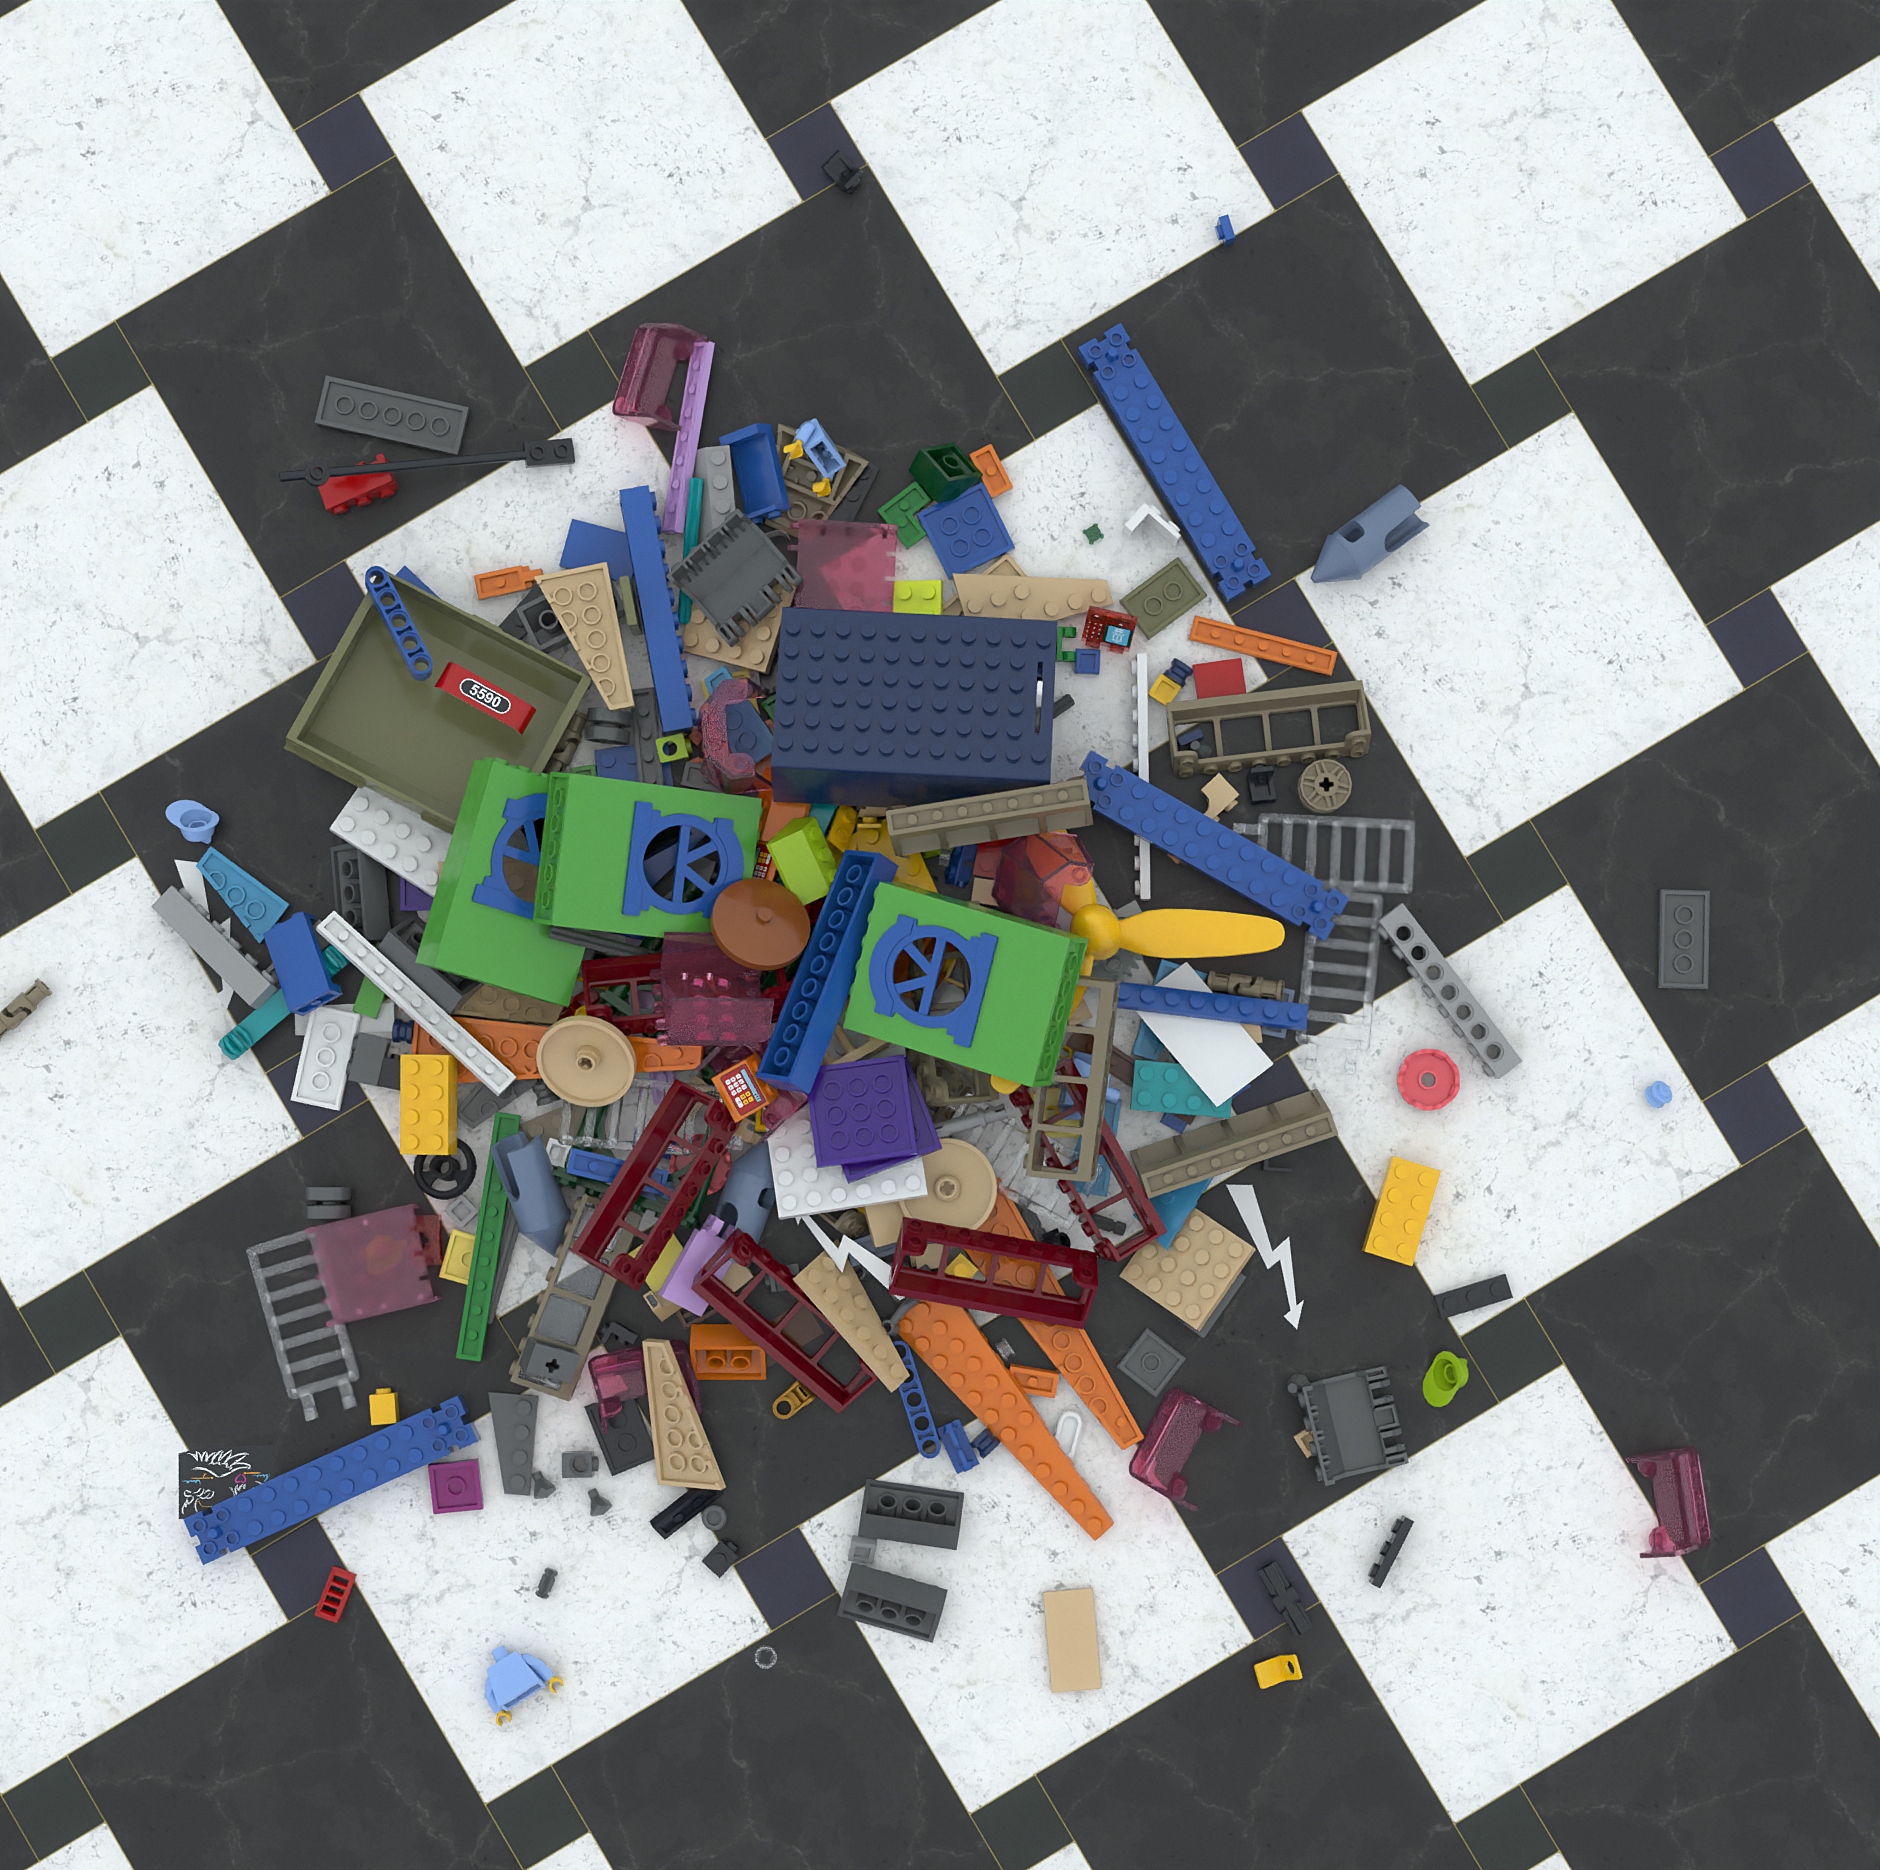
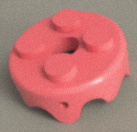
M1422 1049L1415 1051L1406 1057L1399 1067L1397 1073L1398 1090L1402 1098L1416 1109L1425 1111L1441 1109L1453 1100L1459 1092V1069L1450 1057L1441 1050ZM1424 1073H1430L1434 1076V1084L1431 1087H1425L1421 1083V1077Z
M705 1134L690 1135L684 1140L700 1148ZM677 1144L670 1159V1174L686 1167L695 1158L696 1154ZM727 1147L720 1156L707 1195L717 1192L725 1185L731 1169L730 1164L732 1163Z

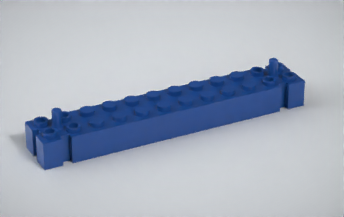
M1120 323L1104 332L1101 342L1098 343L1097 339L1094 338L1078 347V355L1087 370L1092 367L1095 370L1092 378L1210 577L1218 576L1220 582L1217 588L1225 602L1229 603L1244 594L1246 590L1244 586L1249 584L1253 589L1268 580L1271 573L1262 558L1255 560L1253 557L1256 548L1137 349L1135 348L1130 351L1128 348L1131 339Z
M1092 750L1088 752L1079 770L1084 772L1083 775H1086L1090 803L1093 804L1091 810L1293 926H1300L1301 923L1306 925L1307 927L1304 932L1320 941H1326L1335 925L1330 919L1333 914H1341L1350 897L1334 888H1329L1327 891L1321 889L1324 884L1322 881L1118 765L1113 769L1107 767L1108 759Z
M462 1394L440 1403L442 1409L440 1411H436L433 1406L211 1506L213 1511L211 1514H209L208 1509H205L183 1519L190 1536L194 1537L197 1535L200 1541V1545L195 1548L202 1564L205 1565L226 1555L225 1548L227 1547L230 1553L447 1456L454 1452L452 1446L456 1444L460 1450L481 1440L474 1421L467 1423L464 1414L469 1413Z

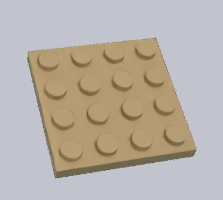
M786 576L784 578L793 587L794 591L791 593L786 592L778 582L773 589L781 596L782 602L778 605L767 593L766 595L776 607L761 621L750 612L758 622L755 627L749 625L742 616L737 623L745 630L746 635L743 638L730 627L740 639L734 647H730L716 631L714 625L693 602L690 622L686 624L682 635L683 652L769 674L780 640L782 607H790L796 587Z
M1194 1208L1193 1212L1191 1211L1184 1221L1181 1231L1175 1235L1168 1251L1156 1239L1136 1251L1120 1274V1277L1200 1331L1256 1249Z

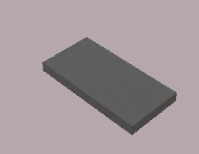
M1659 890L1657 988L1708 989L1710 891Z

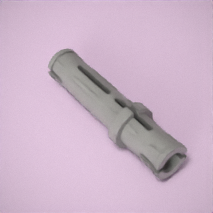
M1003 1103L985 1110L979 1108L977 1112L936 1123L934 1127L938 1138H942L980 1126L985 1128L987 1124L1008 1119Z

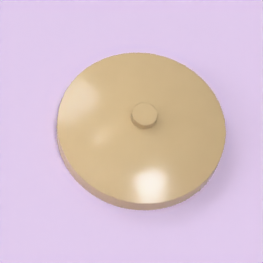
M578 1015L566 1017L555 1022L544 1033L537 1048V1067L543 1081L556 1095L576 1105L599 1107L617 1101L628 1091L636 1074V1056L627 1037L612 1024L596 1017Z
M939 1139L942 1149L922 1156L928 1197L899 1201L901 1209L908 1218L976 1230L986 1221L995 1205L997 1180L993 1167L986 1156L973 1145L958 1139Z

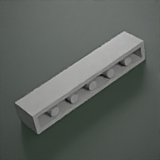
M171 885L151 907L249 1006L258 1010L278 990L272 983L275 979L266 970L261 972L256 967L258 962L249 953L244 955L239 950L242 947L239 942L233 937L228 939L223 934L225 931L223 926L216 920L211 922L207 918L209 913L200 904L195 906L190 901L193 898L190 893L183 887L179 890Z

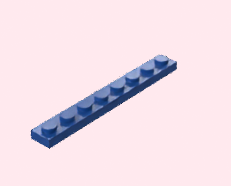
M1120 982L1117 1005L1119 1009L1305 1031L1307 1028V1004Z

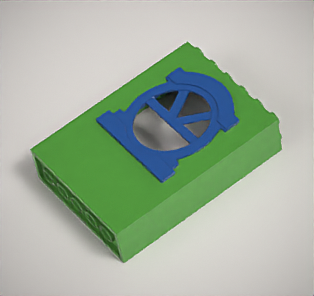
M484 757V760H474L415 963L540 1001L569 1007L586 947L549 938L548 932L551 925L532 922L534 903L518 898L508 887L503 873V855L539 866L540 852L533 820L545 818L550 775L540 772L539 774L531 772L530 768L520 765H509V761L495 757L494 759ZM521 825H524L529 852L507 845L511 835ZM565 927V928L573 929V930L580 931V932H584V933H588V934H590V931H591V930H588V929H579V928Z
M550 772L532 922L561 927L717 944L710 926L712 908L720 893L729 885L740 880L753 879V869L757 863V855L755 854L756 844L760 838L759 820L763 813L762 799L581 774ZM680 825L671 901H668L655 893L648 884L644 875L643 859L646 848L654 836L666 828ZM691 827L701 830L711 839L709 843L688 852ZM718 851L720 860L719 874L715 884L710 885L686 864L709 853ZM685 877L704 892L701 898L687 903L682 902Z
M879 882L874 891L875 902L873 910L868 915L869 925L867 933L862 939L861 946L863 949L861 957L855 967L857 972L855 981L849 991V1005L843 1015V1028L1029 1087L1050 1086L1053 1081L1089 938L902 882ZM924 937L936 938L931 963L914 946L913 941ZM948 941L962 952L969 964L971 972L970 990L965 1001L953 1012L943 1016H928ZM904 949L927 976L895 984L893 977L894 965L900 952ZM925 987L918 1012L908 1007L900 998L901 993Z

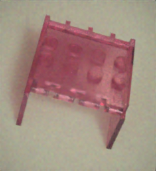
M800 518L799 523H790L789 528L799 529L798 545H788V550L798 551L797 572L804 579L795 589L792 599L795 600L794 607L892 612L893 606L883 605V601H893L894 581H886L885 576L895 577L896 557L886 556V552H896V534H898L899 525Z
M664 932L660 969H652L649 972L651 979L660 980V984H655L651 987L652 994L661 995L662 1001H657L653 1004V1009L655 1012H663L664 1019H657L655 1021V1027L659 1030H665L666 1034L659 1035L657 1043L659 1045L758 1046V1042H766L769 1039L774 998H762L759 975L757 974L760 973V970L742 966L729 958L717 945L712 932Z
M420 1203L395 1207L305 1229L306 1234L315 1232L319 1249L310 1251V1255L320 1254L324 1274L316 1275L315 1277L316 1280L326 1279L330 1298L321 1300L322 1305L328 1303L332 1305L335 1320L327 1321V1327L442 1300L441 1295L433 1297L430 1279L420 1282V1276L428 1275L424 1255L414 1256V1252L423 1250L419 1231L409 1232L408 1228L417 1226L414 1210L421 1208Z

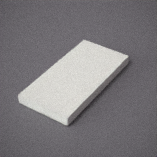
M320 1006L310 1012L291 1096L292 1101L340 1111L348 1077L346 1075L348 1061L352 1059V1042L354 1037L357 1036L361 1014Z

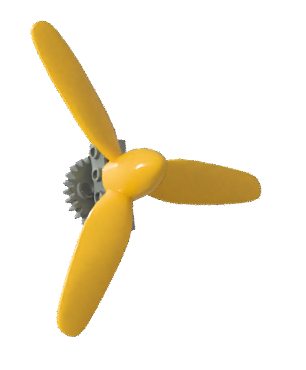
M1066 829L1019 837L1045 889L1056 903L1073 916L1070 923V933L1089 938L1080 975L1112 980L1119 978L1121 982H1125L1123 975L1133 976L1130 969H1139L1135 961L1143 960L1142 955L1160 958L1224 957L1269 951L1278 948L1284 941L1285 930L1283 925L1267 917L1194 909H1159L1142 912L1136 900L1118 910L1114 908L1112 911L1108 907L1097 903L1094 884L1087 866ZM1117 959L1120 961L1117 968H1108V963L1111 960ZM1077 985L1068 1022L1081 1003L1088 986ZM991 1075L990 1078L993 1088L1002 1094L1013 1093L1022 1085Z

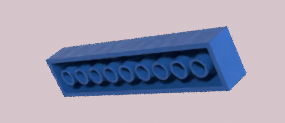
M649 485L619 490V501L633 568V577L663 737L683 733V735L693 732V726H696L697 718L695 708L690 709L689 702H692L693 697L690 684H685L684 679L688 678L686 660H681L680 657L684 650L682 637L676 636V630H679L677 611L672 612L671 606H674L675 600L672 587H667V583L670 582L666 577L670 573L668 563L663 564L662 560L666 554L664 540L658 539V535L661 534V523L659 515L654 516L653 512L657 510L655 492H650Z
M845 849L755 1076L773 1088L809 1094L857 973L855 967L861 957L863 949L861 946L862 939L867 933L869 925L868 915L873 910L875 902L874 891L879 882H893L899 867L881 853Z

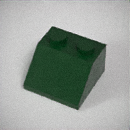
M955 442L920 448L908 470L936 503L955 500L983 476Z

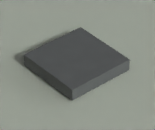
M1146 1328L1116 1367L1154 1397H1157L1186 1358Z

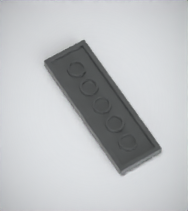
M326 376L315 424L459 456L470 409L461 405Z

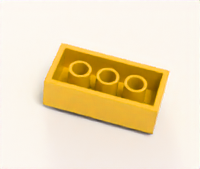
M401 1054L400 1154H457L458 1060L452 1054Z
M1390 1156L1362 1251L1413 1266L1440 1177V1170Z

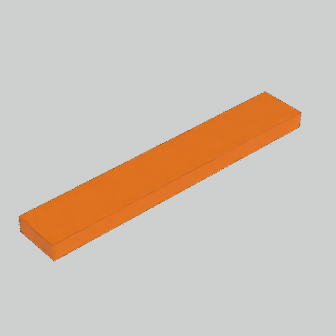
M1196 615L1189 636L1190 641L1329 677L1332 676L1338 653Z

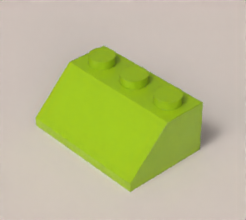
M816 817L794 818L766 846L785 887L793 892L803 905H806L828 895L838 866Z

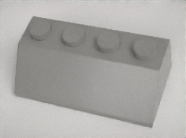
M729 445L705 447L698 449L696 452L692 477L702 478L704 481L698 545L706 539L707 534L711 530L719 527L724 522L725 517L729 513L736 511L732 456Z

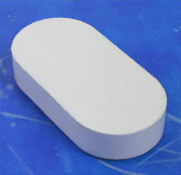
M1071 1410L1065 1411L1060 1415L1054 1434L1060 1443V1448L1069 1458H1072L1076 1452L1083 1427L1081 1416Z

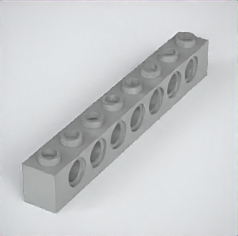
M1403 903L1398 904L1376 921L1379 925L1376 928L1383 939H1389L1394 945L1391 948L1400 960L1404 958L1409 965L1406 969L1414 979H1420L1424 985L1421 987L1423 992L1429 999L1434 998L1439 1004L1436 1007L1439 1013L1445 1019L1448 1017L1454 1024L1451 1026L1452 1030L1459 1038L1464 1037L1469 1044L1466 1046L1467 1050L1474 1058L1477 1056L1483 1062L1481 1068L1489 1078L1493 1076L1495 1079H1500L1522 1062V1059ZM1401 926L1405 927L1408 931V937L1404 941L1398 939L1396 935L1397 929ZM1415 946L1420 947L1423 951V956L1420 960H1415L1411 955V951ZM1430 966H1434L1438 971V975L1434 980H1430L1426 975V971ZM1446 985L1451 987L1453 991L1452 997L1448 1000L1444 999L1441 995L1442 988ZM1461 1005L1465 1006L1468 1011L1464 1019L1458 1018L1456 1014L1457 1008ZM1475 1025H1479L1483 1031L1479 1039H1475L1471 1034V1030ZM1490 1045H1494L1497 1048V1055L1493 1059H1490L1486 1054L1487 1047Z

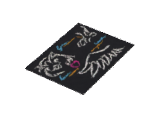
M275 1445L203 1446L178 1453L179 1519H185L205 1509H208L209 1514L213 1513L211 1506L274 1479Z

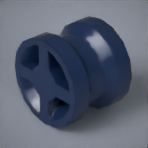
M1174 658L1171 661L1172 666L1170 669L1165 670L1163 675L1183 688L1186 684V678L1191 676L1194 671L1182 661Z
M399 1018L394 1020L392 1027V1041L394 1043L406 1041L407 1044H412L414 1020L408 1022Z
M986 1427L969 1445L972 1448H977L980 1456L984 1459L1001 1441L998 1438H994L991 1435L990 1429Z

